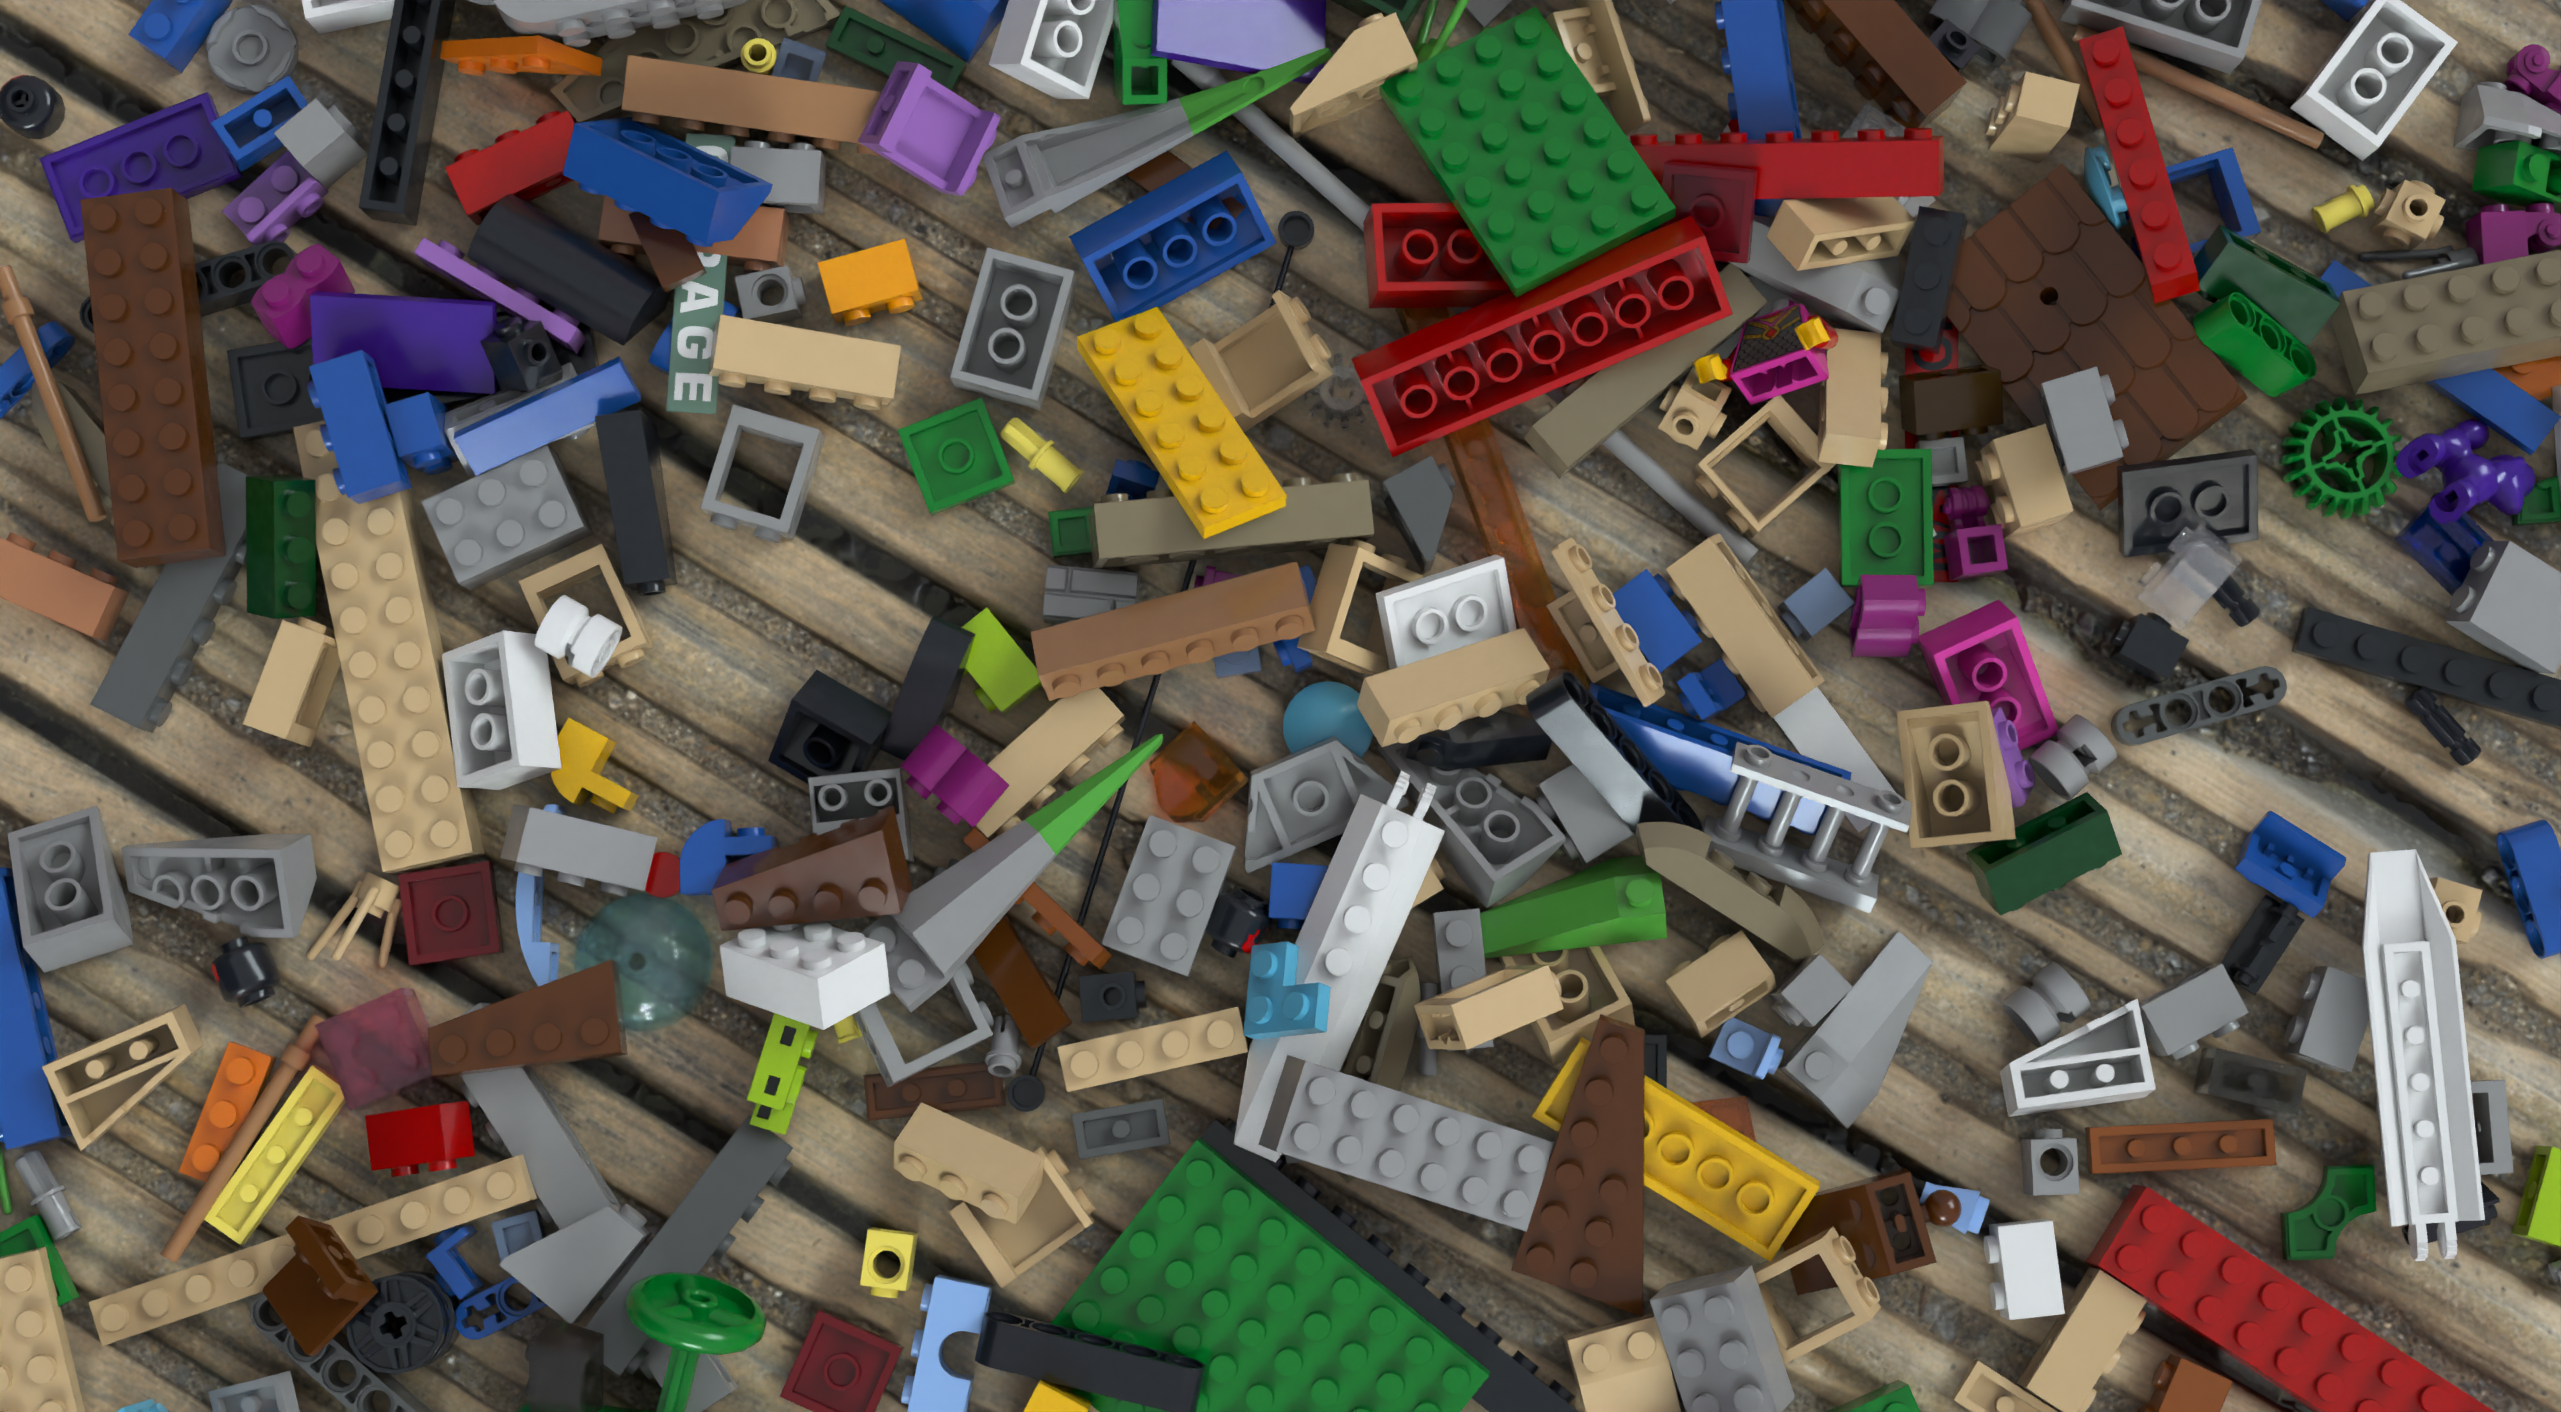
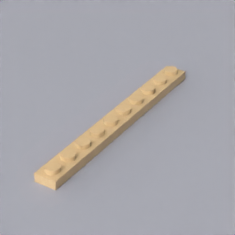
M522 1154L322 1223L331 1225L354 1258L359 1260L535 1200L537 1197L524 1155ZM289 1234L90 1301L89 1305L101 1345H109L262 1293L264 1286L296 1255L293 1249L296 1245Z

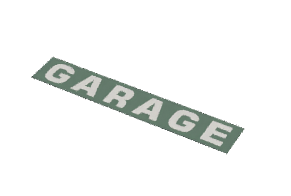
M686 133L685 143L730 164L731 146H735L736 136ZM697 252L707 273L675 288L666 412L716 414L719 377L709 376L708 371L715 322L720 314L723 315L727 256Z

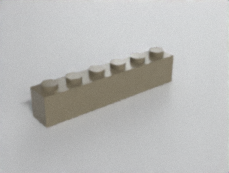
M1730 263L1721 271L1717 268L1733 313L1732 315L1598 371L1589 380L1583 377L1573 381L1562 392L1566 398L1561 403L1553 407L1548 402L1530 417L1529 421L1533 426L1524 439L1559 479L1667 391L1672 384L1674 385L1691 371L1692 367H1695L1694 360L1714 352L1743 328L1747 321L1754 319L1761 312L1768 301L1738 267Z

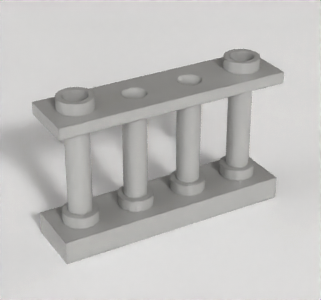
M1736 742L1730 772L1741 776L1723 819H1716L1706 815L1702 825V832L1712 837L1708 852L1711 853L1713 848H1716L1729 856L1738 868L1871 914L1877 900L1879 875L1871 873V868L1890 827L1907 833L1910 826L1912 802L1904 800L1903 797L1895 792L1888 790L1878 791L1772 754L1763 746L1746 745ZM1758 781L1784 790L1766 834H1759L1740 827ZM1802 797L1828 805L1811 847L1806 850L1783 841ZM1846 812L1872 821L1854 863L1849 865L1827 857Z

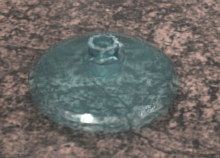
M650 894L626 896L609 903L599 910L583 929L577 943L574 958L575 973L610 959L618 962L625 1029L631 1031L663 1029L686 1017L703 998L711 979L713 964L710 941L698 919L676 901L655 897ZM637 953H641L645 957V966L639 971H635L630 964L632 956Z

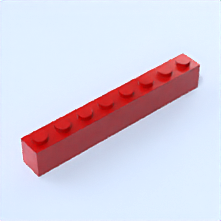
M1932 128L1904 129V136L1885 137V129L1857 130V137L1839 138V130L1811 131V138L1793 139V131L1765 132V139L1748 140L1747 132L1720 133V140L1702 141V133L1675 134V141L1657 142V134L1630 135L1631 144L1661 187L1664 163L1671 161L1758 169L1755 199L1939 196L1944 191V135L1932 136Z

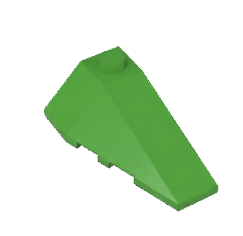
M1641 855L1610 858L1480 913L1485 958L1667 938L1666 911L1661 874L1647 866Z

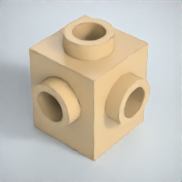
M2405 179L2392 190L2386 188L2374 207L2373 212L2377 216L2369 231L2382 237L2385 242L2394 247L2412 250L2426 239L2431 241L2436 236L2444 221V216L2439 213L2446 200L2435 195V190L2430 185L2417 180L2408 181Z
M1692 367L1681 388L1672 384L1659 409L1665 411L1666 414L1658 429L1669 434L1676 442L1687 444L1698 450L1705 436L1707 435L1714 439L1726 420L1727 415L1720 411L1732 388L1717 380L1700 384L1696 369Z
M2440 877L2429 878L2456 938V944L2469 943L2470 937L2473 938L2477 934L2481 924L2482 915L2477 910L2483 890Z

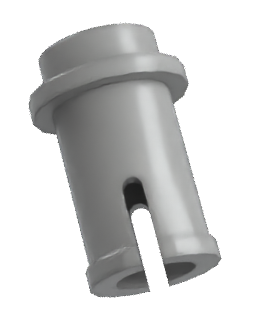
M1001 1015L994 1019L991 1050L985 1055V1064L992 1075L1011 1077L1020 1068L1022 1062L1021 1057L1018 1055L1021 1031L1011 1015H1006V1023L1003 1026V1017Z

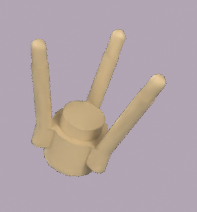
M367 872L363 882L358 881L352 895L308 951L307 959H315L356 907L358 909L332 953V958L339 960L367 913L381 918L384 911H387L388 914L378 959V966L385 968L391 950L397 917L402 908L401 900L396 898L400 887Z

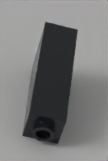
M641 409L595 416L624 585L632 591L638 590L639 596L665 593V586L677 584L657 427Z

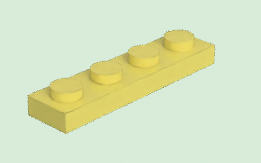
M312 1065L225 1186L204 1220L239 1245L246 1244L354 1091L317 1065Z

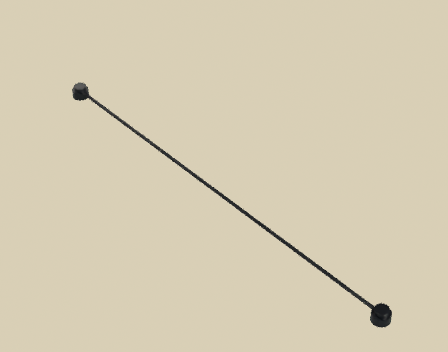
M1302 211L1288 212L1279 222V239L1287 247V251L1274 293L1282 290L1294 250L1304 249L1313 240L1314 223L1310 216ZM1273 298L1271 299L1269 308L1276 304ZM1197 560L1189 562L1180 592L1188 590ZM1161 674L1154 675L1130 751L1137 748L1140 744ZM1128 780L1118 789L1077 920L1082 927ZM1068 952L1055 990L1058 1000H1060L1073 959ZM1046 1042L1037 1048L1029 1075L1016 1077L1008 1087L1009 1102L1019 1111H1033L1040 1107L1045 1099L1044 1084L1036 1077Z

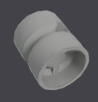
M2078 714L2074 715L2057 731L2058 740L2056 742L2046 741L2028 757L2034 771L2047 786L2068 801L2089 783V773L2099 774L2117 758V752L2105 735L2089 720Z
M2054 961L2050 962L2032 977L2033 986L2031 988L2020 986L2002 1001V1006L2013 1023L2039 1048L2061 1032L2060 1023L2062 1021L2072 1023L2091 1008V1004L2080 986Z

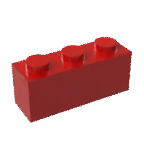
M568 110L562 113L560 111L546 113L536 120V125L522 132L511 130L503 133L495 139L496 144L481 151L478 149L465 151L454 158L455 163L445 167L467 216L477 226L482 223L492 207L508 194H514L522 200L529 202L574 181L563 175L574 124L577 123Z

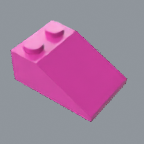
M1996 600L1919 636L1918 644L1945 706L1989 701L1990 709L2001 707L2006 720L2012 721L2016 728L2020 751L2057 734L2058 726L2018 618L2000 600Z

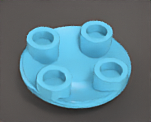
M2103 145L2095 148L2086 147L2084 155V183L2088 196L2116 232H2119L2122 226L2127 225L2124 211H2127L2122 191L2119 185L2110 188L2112 183L2108 171L2111 170V166Z
M1332 681L1314 683L1298 692L1287 706L1283 719V735L1290 752L1293 754L1335 736L1361 758L1369 748L1373 732L1357 707L1360 694L1345 684Z

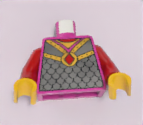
M1779 299L1772 304L1771 313L1751 319L1743 325L1739 342L1728 358L1721 359L1719 353L1700 357L1694 360L1693 363L1700 384L1711 380L1719 382L1734 380L1750 405L1829 379L1825 349L1829 350L1836 346L1838 334L1820 316H1811L1804 305L1796 304L1789 299Z

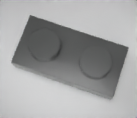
M1163 1098L1072 1114L1079 1160L1171 1144Z

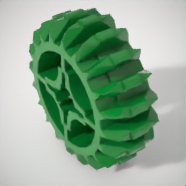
M2337 397L2333 400L2332 405L2326 400L2319 401L2315 404V411L2307 408L2300 413L2302 422L2294 421L2288 426L2289 432L2294 437H2286L2281 442V446L2284 449L2292 452V454L2284 455L2279 459V464L2291 466L2292 468L2291 472L2283 476V481L2290 483L2296 480L2299 487L2293 490L2292 497L2298 498L2307 494L2309 498L2306 501V509L2312 510L2321 503L2322 517L2328 518L2336 510L2342 520L2350 518L2353 510L2360 517L2370 512V505L2379 508L2385 504L2383 494L2391 495L2396 492L2397 486L2391 479H2399L2403 476L2394 464L2401 450H2394L2393 448L2394 444L2402 440L2403 435L2394 434L2389 436L2386 429L2391 427L2393 419L2387 418L2381 422L2377 421L2379 407L2376 406L2369 408L2364 413L2362 399H2355L2349 407L2344 397ZM2340 425L2356 430L2366 441L2354 440L2350 437L2346 428H2341ZM2320 429L2324 437L2320 440L2322 455L2316 461L2311 462L2312 441ZM2345 452L2346 455L2355 452L2359 453L2349 459L2347 463L2339 464L2336 461L2326 464L2327 461L2335 458L2338 453ZM2373 455V473L2368 484L2364 487L2361 480L2365 477L2362 468L2363 461L2366 457ZM2318 475L2332 477L2338 487L2344 488L2345 492L2329 487Z

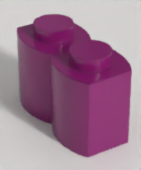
M315 244L296 255L287 266L285 273L277 275L264 283L253 296L251 304L268 334L287 349H292L312 337L310 295L314 291L355 293V289L340 260L320 244Z
M1860 575L1849 625L1852 657H1907L1911 644H1918L1919 620L1917 616L1925 615L1926 592L1924 588H1918L1916 575Z
M937 724L900 765L910 775L905 783L925 800L931 794L937 797L941 802L936 806V809L955 825H958L963 819L974 828L1010 786L994 770Z

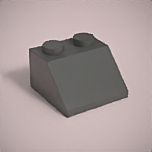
M1432 456L1384 480L1380 494L1422 574L1430 571L1453 499V488L1456 487L1446 465L1442 463L1437 466Z

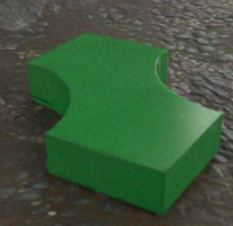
M2374 1165L2323 1166V1178L2314 1197L2297 1210L2280 1213L2283 1260L2334 1258L2336 1242L2344 1227L2360 1215L2377 1211Z

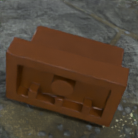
M298 1215L285 1228L296 1244L293 1247L296 1255L264 1286L263 1293L305 1354L316 1356L371 1300L378 1290L331 1225Z

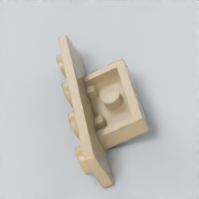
M1576 0L1578 8L1551 13L1545 18L1546 22L1599 98L1608 96L1615 120L1626 136L1632 135L1649 123L1651 117L1648 110V102L1643 95L1635 71L1634 60L1629 53L1621 29L1620 18L1615 11L1612 0Z
M1572 537L1553 547L1551 553L1573 590L1546 606L1592 683H1595L1621 668L1644 707L1651 705L1665 695L1662 687V677L1658 669L1652 663H1648L1640 651L1639 639L1634 629L1629 624L1623 622L1615 609L1616 602L1612 592L1606 585L1600 584L1591 569L1592 561L1588 552L1583 546L1576 544Z

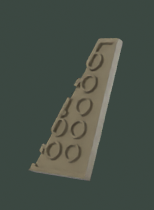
M748 0L741 5L724 9V13L715 18L699 19L695 15L679 19L680 23L670 28L655 29L653 25L636 28L633 35L619 39H610L592 54L603 58L601 76L567 75L550 91L578 123L602 120L624 111L621 108L628 55L726 69L742 62L741 50L749 40L762 38L769 41L774 48L781 46L784 37L793 41L835 24L841 14L829 0Z

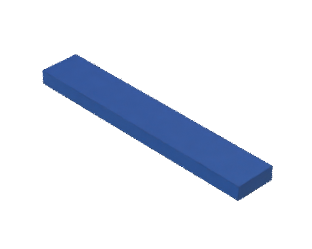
M2335 259L2320 277V279L2332 285L2338 298L2343 291L2372 286ZM2492 368L2425 382L2530 456L2537 450L2561 418L2560 415Z

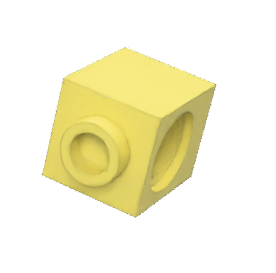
M876 1227L867 1230L860 1285L871 1287L870 1295L898 1298L899 1290L907 1291L911 1288L918 1233ZM882 1251H892L899 1257L900 1270L895 1276H885L878 1270L877 1258Z

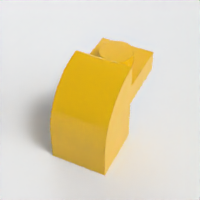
M568 717L558 735L562 769L550 772L553 783L558 791L567 800L579 806L584 804L588 794L592 792L594 794L590 802L613 814L618 807L631 811L639 795L599 775L617 742Z

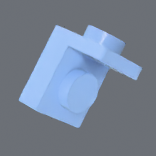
M1732 1017L1720 1026L1707 1057L1753 1078L1763 1080L1766 1073L1773 1075L1779 1066L1784 1050L1778 1047L1782 1037L1769 1034Z

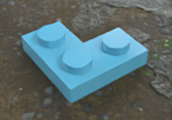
M1286 941L1252 946L1244 1036L1256 1040L1327 1032L1331 987L1319 982L1295 985L1298 945Z

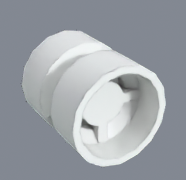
M563 595L552 605L544 617L536 634L535 646L557 659L568 656V665L594 678L602 671L614 653L622 634V627L600 614L589 617V610L586 606Z

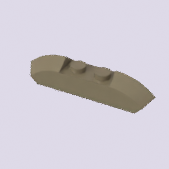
M56 381L92 478L98 484L96 488L100 499L112 510L104 424L74 389L60 381ZM36 382L32 383V407L35 421L47 447L53 454H56L62 450ZM112 517L110 523L114 526V520Z
M1645 822L1637 824L1636 838L1638 850L1646 865L1794 960L1810 957L1824 945L1823 935L1813 912L1805 901L1787 885L1772 890L1773 887L1759 875L1750 872L1746 877L1734 869L1736 863L1729 856L1716 848H1713L1711 853L1708 852L1712 837L1700 830L1671 822Z
M1412 956L1387 962L1351 1044L1343 1072L1396 1091H1400L1419 1022L1414 1005L1421 1002V992ZM1336 1171L1347 1183L1355 1178L1354 1176Z

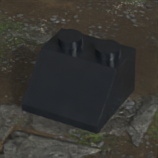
M816 670L792 698L768 761L809 784L808 778L866 772L880 751L892 712Z

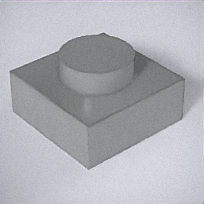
M1964 437L1943 438L1933 441L1920 440L1915 443V449H1932V487L1961 485L1969 481Z

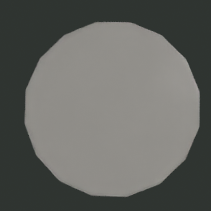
M249 5L250 7H242L240 9L235 7L226 11L214 22L206 44L209 64L212 72L230 89L243 94H259L289 75L290 77L298 61V41L293 28L275 10L262 5Z

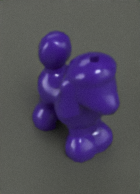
M2468 419L2456 423L2453 428L2446 429L2438 434L2425 433L2409 442L2397 456L2396 466L2404 477L2413 479L2432 467H2436L2442 473L2444 490L2435 495L2429 503L2430 515L2439 523L2449 524L2454 522L2464 512L2469 511L2474 505H2480L2484 501H2488L2506 515L2520 514L2524 498L2534 489L2535 474L2532 467L2526 463L2523 457H2513L2504 454L2486 459L2473 454V450L2485 446L2490 438L2488 426L2479 420Z

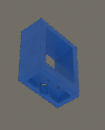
M2233 147L2166 167L2171 185L2208 174L2225 227L2250 241L2261 233ZM2124 211L2126 220H2129L2128 212ZM2133 236L2132 246L2134 254L2142 262L2135 236ZM2208 239L2189 244L2193 259Z

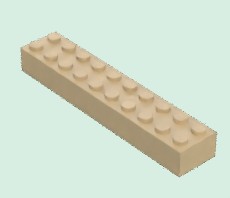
M325 420L293 427L302 475L304 478L315 479L316 545L382 872L398 875L483 856L485 853L472 789L457 787L442 654L444 652L411 490L406 489L362 504L356 503L348 498L347 494L342 495L336 485L333 475V469L338 467L334 451L329 452L320 432V425L326 424Z

